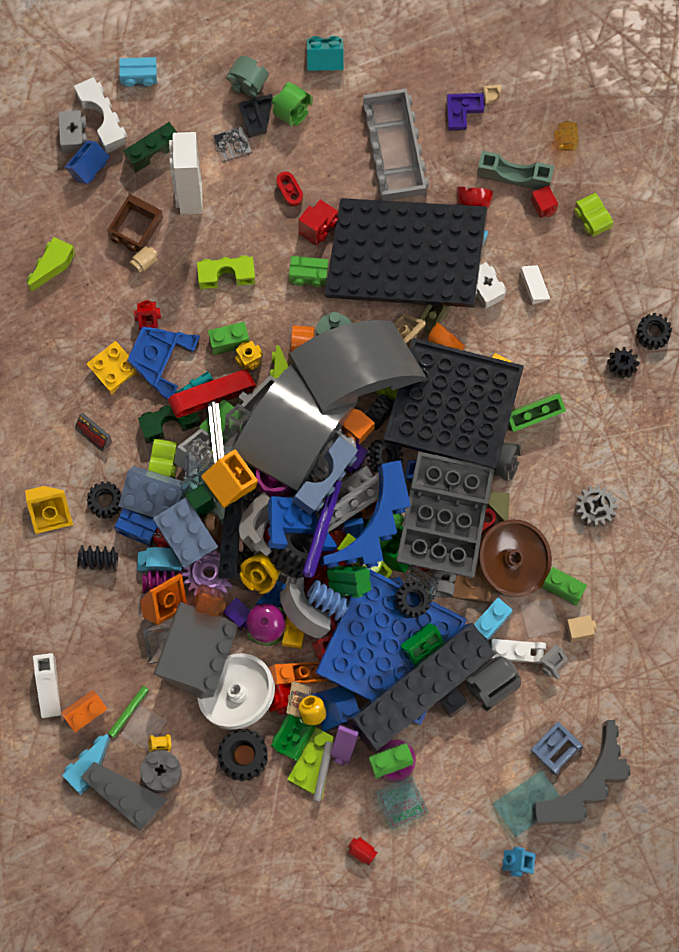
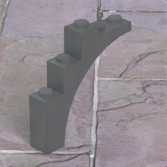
M607 720L603 723V739L600 754L587 778L576 789L564 796L535 802L532 805L533 825L580 824L587 817V808L583 803L604 802L607 800L606 797L609 796V788L605 783L624 782L628 779V776H630V765L627 764V759H619L621 755L620 745H617L619 728L618 725H615V720Z

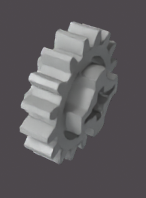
M599 485L595 489L589 486L588 492L583 489L581 492L582 496L578 495L577 500L579 502L576 503L575 507L580 509L577 510L576 514H582L580 520L586 519V525L592 522L594 527H597L598 523L603 527L605 521L610 523L612 521L611 517H615L616 512L614 510H617L618 505L614 503L617 501V498H611L613 492L607 493V487L600 490ZM598 501H600L599 507L595 510V512H593L594 505L597 504Z

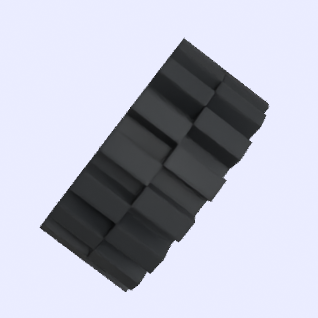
M653 313L652 316L647 314L646 317H643L636 331L639 343L643 342V347L649 346L651 350L653 347H655V350L659 349L660 346L661 348L664 347L672 334L671 323L667 322L668 318L665 317L663 319L662 314L656 316V313ZM652 325L658 326L661 330V335L659 337H651L647 332V328Z
M383 394L376 398V401L373 402V405L370 406L369 411L366 413V416L375 422V431L386 421L394 405V401Z
M384 439L374 440L375 442H372L371 446L367 449L370 451L366 455L370 456V459H367V462L371 463L369 467L374 468V472H378V466L385 464L382 459L383 449L386 450L388 455L386 463L400 460L402 462L403 459L400 456H403V452H399L402 449L401 446L383 442Z
M102 481L100 482L101 484L98 485L96 483L94 488L91 487L89 489L90 493L87 494V503L91 512L96 514V517L100 518L102 516L103 519H106L107 516L111 518L113 514L117 515L118 510H121L122 507L118 506L121 492L115 484L111 485L110 482L106 484ZM104 493L112 497L111 504L106 507L100 506L97 502L98 497Z
M416 581L408 582L396 590L398 592L394 594L396 599L393 601L397 604L395 609L400 610V615L404 614L406 618H415L425 614L431 606L429 604L432 603V600L429 597H431V593L428 594L427 591L429 589L427 587L424 588L423 583L418 584ZM410 592L417 594L419 597V604L416 607H410L406 602V597Z

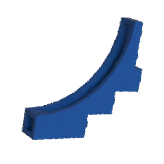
M401 460L378 466V500L368 525L359 537L347 547L336 553L321 557V566L327 565V568L339 566V562L346 561V565L357 563L359 558L360 566L366 565L367 568L378 566V562L383 561L379 538L380 541L392 539V535L397 534L392 511H394V515L406 512L405 509L411 507Z

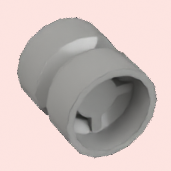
M432 570L431 577L433 581H430L429 593L437 597H453L455 589L453 582L456 581V575Z

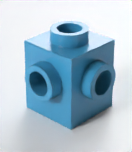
M522 847L504 850L502 870L510 872V876L522 877V874H534L536 854L527 852Z

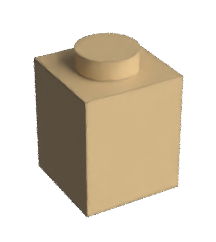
M591 615L568 619L566 622L570 642L591 639L594 637L595 632H597L596 622L591 619Z

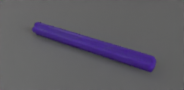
M336 480L333 484L335 487L334 491L329 497H325L303 569L305 577L312 578L315 574L342 481Z

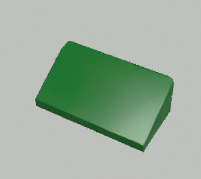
M428 623L400 646L410 661L416 665L441 645L444 640L438 628Z

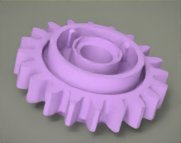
M217 548L183 569L187 571L183 573V578H188L184 581L185 586L190 585L188 591L192 592L195 590L194 596L197 597L201 594L202 600L207 595L210 601L213 600V595L220 599V592L227 595L226 587L229 589L233 588L230 582L218 579L220 553H217ZM207 570L215 572L212 577H206L204 573Z

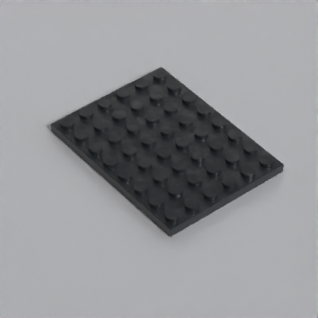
M340 198L337 216L339 220L336 222L325 298L475 308L487 207Z

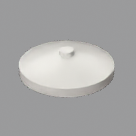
M243 653L228 655L214 697L205 699L197 697L199 707L204 716L217 727L230 730L247 727L258 721L269 709L275 694L274 678L269 668L259 658Z

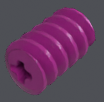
M148 569L146 575L143 573V594H146L148 589L150 591L175 576L174 570L168 576L166 570L163 571L162 575L159 574L158 570L152 575L151 570Z

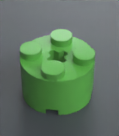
M287 82L280 94H276L272 99L271 103L274 105L273 114L290 126H293V124L297 126L307 116L309 111L306 109L308 105L312 106L313 97L295 84Z

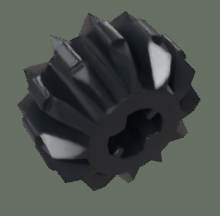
M624 346L622 351L616 348L614 353L611 352L609 354L610 359L607 360V364L610 367L608 370L615 371L614 377L620 374L622 380L625 375L630 378L632 373L637 372L638 369L636 367L639 366L640 362L636 360L638 354L632 355V349L628 352Z

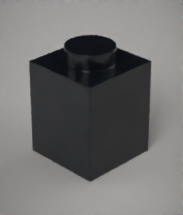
M455 687L441 698L438 703L447 715L452 718L466 707L467 701Z

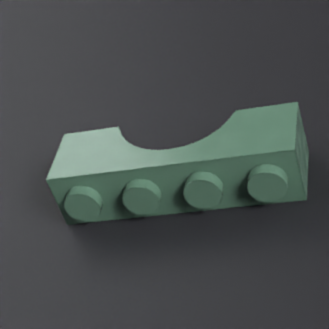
M482 150L477 176L541 189L548 185L550 187L554 166L539 162L531 165H518L506 161L500 154Z

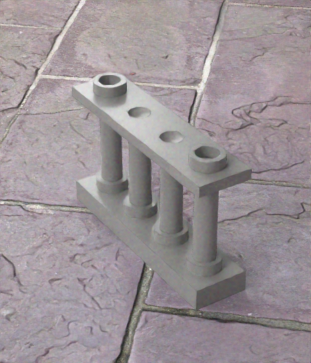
M367 465L342 480L327 532H330L378 499L379 474L373 476ZM322 507L318 512L314 510V513L316 514L318 519L320 517Z

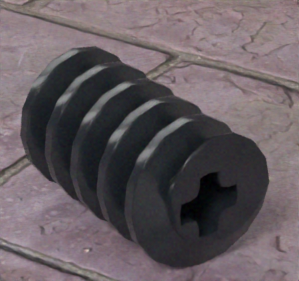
M81 545L78 551L77 568L79 569L80 565H82L83 570H86L89 565L90 569L94 570L97 565L98 570L101 571L105 565L106 571H110L111 566H113L114 571H117L119 554L115 551L114 547L111 548L110 552H108L107 546H104L103 551H100L99 546H96L95 551H92V547L89 545L87 551H85L84 546Z

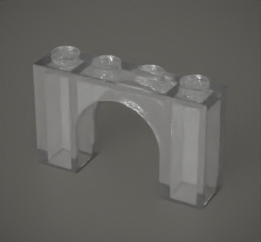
M237 404L230 410L225 417V429L222 434L224 456L232 451L243 428L252 415L251 412L240 404ZM198 438L185 449V476L197 486H200L204 483L201 476L213 465V448Z

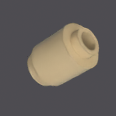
M145 246L132 257L130 265L138 273L145 272L157 261L156 256L158 254L152 247L148 248Z

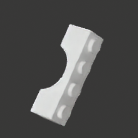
M93 77L75 85V93L83 109H94L104 117L103 124L97 130V134L105 152L109 153L125 146L127 134L123 127H119V118L116 112L112 113L110 109L112 106L108 97L104 98L102 94L104 90L101 83H97Z

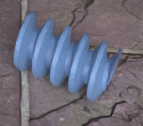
M318 580L312 584L307 593L309 597L308 604L316 601L314 607L317 609L322 605L321 612H325L328 609L329 617L335 613L334 620L336 621L346 613L351 604V600L347 601L346 597H340L338 592L334 593L333 589H327L325 584L320 585Z

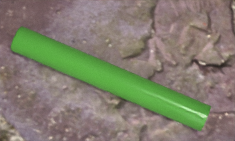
M142 686L110 729L108 734L114 738L148 693L149 689Z

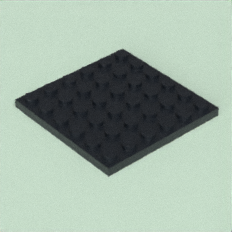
M413 338L410 351L424 372L426 380L398 388L383 442L432 455L473 463L496 471L524 365Z

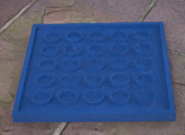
M369 569L370 592L364 593V596L359 598H353L352 594L350 595L348 601L351 600V604L346 613L340 617L315 674L369 701L414 666L402 650L401 644L428 623L438 628L445 641L463 627L467 621L466 618L433 601L429 604L431 606L430 609L419 617L406 618L404 614L400 615V610L395 609L397 604L393 600L396 599L394 594L398 592L396 590L401 585ZM410 592L406 597V602L410 607H416L419 604V597L417 594ZM427 711L412 723L418 726L421 725Z

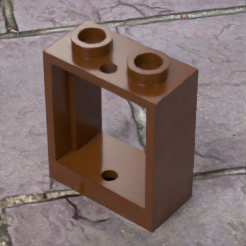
M129 194L107 229L110 240L116 244L121 243L132 252H139L146 246L163 218L162 210ZM131 209L152 219L139 243L118 233L119 228Z

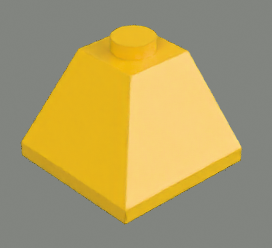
M47 486L25 490L26 502L35 534L73 525L64 490Z

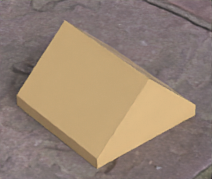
M403 313L394 322L395 327L409 349L413 338L419 339L425 333V321Z

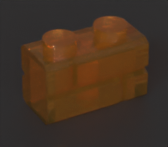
M204 584L199 585L194 598L196 611L204 614L207 612L208 615L214 617L219 616V613H223L226 606L225 597L222 596L221 590L213 587L210 589V586Z

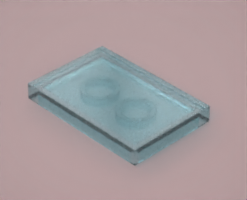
M541 770L494 802L493 806L514 836L517 837L533 826L532 805L535 802L552 800L561 796Z

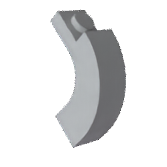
M263 492L244 512L239 525V534L242 541L252 552L255 550L257 552L262 551L267 556L272 550L265 543L263 534L270 523V520H268V500L270 498Z
M288 576L286 587L280 592L282 607L286 615L298 629L312 637L321 639L330 631L328 612H321L312 604H308L304 594V578Z

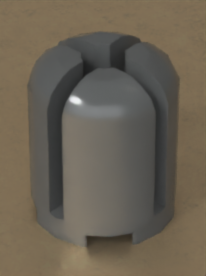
M496 656L465 679L467 681L465 683L467 689L473 697L475 696L479 702L483 703L481 708L485 711L492 709L521 686V676L517 672L516 667L503 656Z

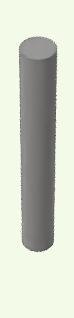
M325 742L313 801L321 802L333 747L332 742Z

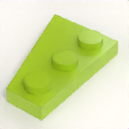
M315 728L287 781L314 795L325 742L333 743V736Z

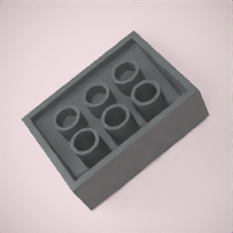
M180 602L157 662L154 675L200 699L214 697L238 625L222 616Z

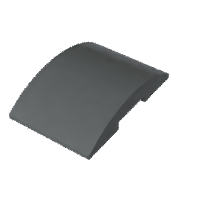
M365 320L339 326L308 340L289 355L321 412L357 402L358 396L390 387L391 390H395L426 380L424 372L394 323L386 320Z
M292 363L264 395L243 428L232 451L236 449L244 462L298 492L335 432L339 431L358 403V399L357 402L321 412L296 366Z
M418 452L409 492L411 507L407 508L405 512L396 562L474 578L494 470L465 461Z

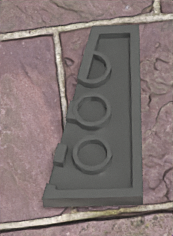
M93 762L81 776L86 783L140 830L143 829L167 801L166 798L96 762Z

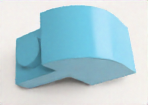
M149 547L147 551L138 552L137 571L148 572V569L161 572L166 570L167 573H171L172 570L174 572L181 571V564L170 548Z

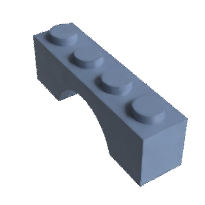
M339 436L324 455L329 465L327 479L318 483L306 481L291 501L309 515L314 510L318 512L324 504L322 499L325 495L329 497L334 491L335 487L333 484L335 481L340 482L346 474L344 471L346 466L351 467L357 459L354 455L358 450Z

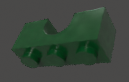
M170 122L164 124L124 149L126 162L137 173L150 164L151 158L160 151H164L165 154L169 153V140H173V133L178 132Z
M169 405L163 406L159 411L153 413H143L138 418L146 444L154 442V439L160 440L165 438L162 428L168 421L178 422L182 431L200 426L197 412L176 418Z

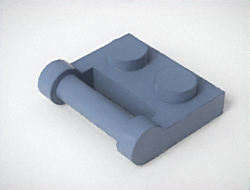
M557 722L530 751L554 775H557L560 772V768L577 751H580L583 745L564 726ZM567 741L570 742L571 746L553 763L550 758Z

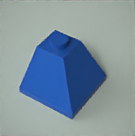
M341 686L311 695L321 698L324 703L326 717L320 723L324 732L339 728V726L349 725L347 719L359 710L353 692Z

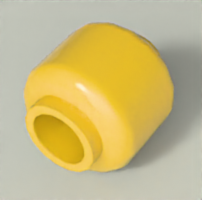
M307 696L300 702L299 713L305 724L317 725L325 719L326 709L321 698Z

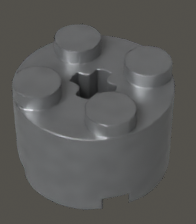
M158 750L150 752L144 758L140 774L149 790L154 793L165 794L179 785L182 770L179 761L173 754L168 751ZM161 768H163L166 773H162L161 776H159L157 770L159 771Z

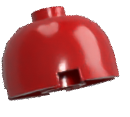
M457 187L456 201L458 205L485 206L488 209L492 203L494 191L474 187L468 189L466 187Z

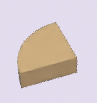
M501 84L483 86L485 105L492 104L498 99L501 92Z

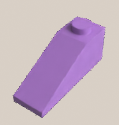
M339 726L331 752V758L334 759L333 762L342 766L345 763L350 764L358 743L359 732Z

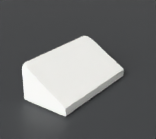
M538 265L521 267L520 273L532 305L550 300Z

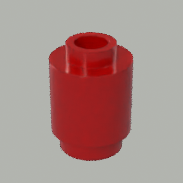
M360 836L358 839L353 838L347 846L350 849L348 853L362 864L366 863L368 866L378 853L374 850L375 847Z

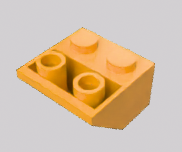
M236 449L220 458L201 476L223 508L255 489L258 482Z

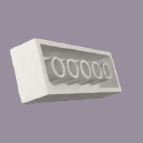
M196 132L173 133V140H169V149L171 152L170 169L176 208H180L181 215L203 214L202 178Z

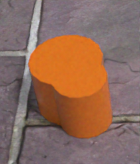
M293 325L291 352L314 338V327Z

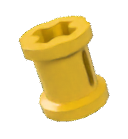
M166 734L163 737L149 735V752L158 750L170 752V734Z

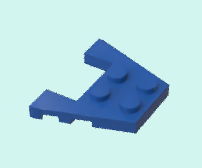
M142 327L126 362L167 400L175 394L178 386L161 378V375L175 344L192 353L200 336Z
M272 496L268 500V520H270V527L268 529V535H270L269 548H286L288 543L284 532L313 534L314 536L319 520L314 511L309 515L291 501L293 498ZM327 532L322 551L334 552L337 544Z

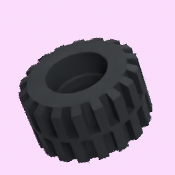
M284 532L288 545L285 549L270 548L272 552L268 554V558H271V563L283 574H287L292 578H304L303 569L313 536L304 533Z
M241 728L235 732L231 731L228 736L225 735L223 737V741L219 744L217 755L220 767L233 780L236 781L238 779L240 782H244V780L251 781L254 777L260 776V773L265 770V765L268 762L267 746L264 743V739L258 736V733L255 731L251 732L250 729L242 730ZM239 745L252 747L255 752L254 760L245 766L235 764L231 759L233 749Z

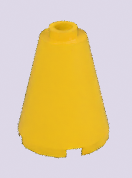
M263 552L246 559L240 566L242 582L248 589L260 591V594L268 593L272 590L281 573L271 563V558H268V555L265 556Z

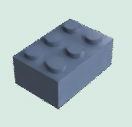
M132 466L127 472L118 506L154 518L184 499L188 483Z
M187 498L182 499L152 519L183 569L218 547Z

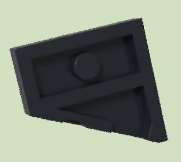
M272 94L238 103L249 138L267 133L273 99Z

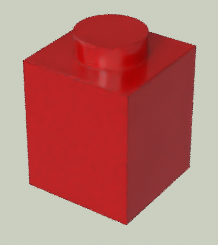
M549 185L532 192L530 200L540 218L544 216L550 217L556 213L558 202Z

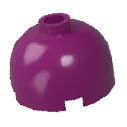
M264 603L257 605L250 611L247 616L246 625L252 638L259 642L270 643L282 636L285 631L286 620L278 607L273 604Z

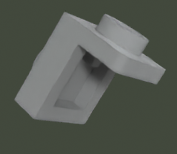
M555 644L540 659L543 665L542 670L547 676H553L558 680L561 676L557 669L568 659L562 648Z

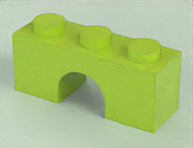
M243 255L232 259L223 257L219 260L203 259L201 262H197L200 290L218 288V279L225 273L235 276L237 286L255 284L253 257Z

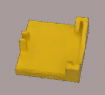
M114 341L86 363L111 395L126 380L139 374L126 362L129 355L117 341Z

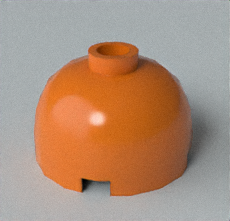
M438 322L429 333V342L460 350L466 347L455 335L451 334Z

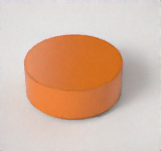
M242 745L236 749L235 760L239 765L245 766L254 760L255 755L251 747Z

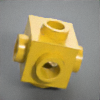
M253 341L249 343L244 342L237 347L236 357L234 358L239 367L242 366L243 369H248V371L254 370L262 364L261 356L263 352L259 345L255 346Z

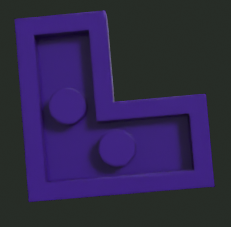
M483 93L447 94L448 130H467L466 113H484Z

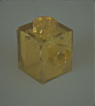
M564 121L558 124L557 130H554V139L558 141L559 151L577 150L579 144L577 122Z

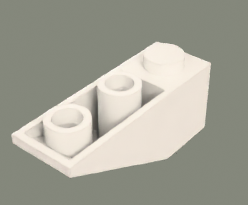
M53 653L33 656L41 718L62 716L55 656Z

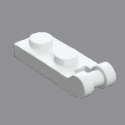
M492 639L491 648L496 654L491 660L496 656H503L513 662L541 664L540 659L544 656L547 644L543 642L534 643ZM531 650H536V656H530Z

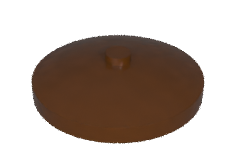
M511 519L497 523L485 532L481 538L477 564L482 578L492 590L507 597H522L532 594L542 587L551 570L552 554L547 539L538 528L526 521Z

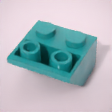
M312 36L307 38V71L344 70L343 38H339V36H329V38Z

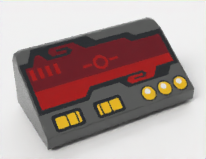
M84 413L79 415L75 429L100 451H104L112 442L110 435Z

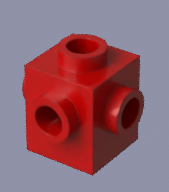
M145 300L137 303V310H134L135 322L138 321L139 330L142 327L158 328V319H161L160 308H156V301Z
M292 684L275 685V694L269 707V712H278V715L288 714L289 697L291 699V696L295 695L294 691L290 695ZM290 700L291 707L293 704V707L297 708V704Z

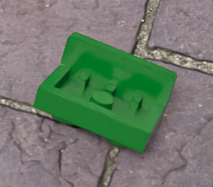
M288 714L284 718L280 730L274 736L271 747L279 754L297 761L316 726L307 725L301 718Z

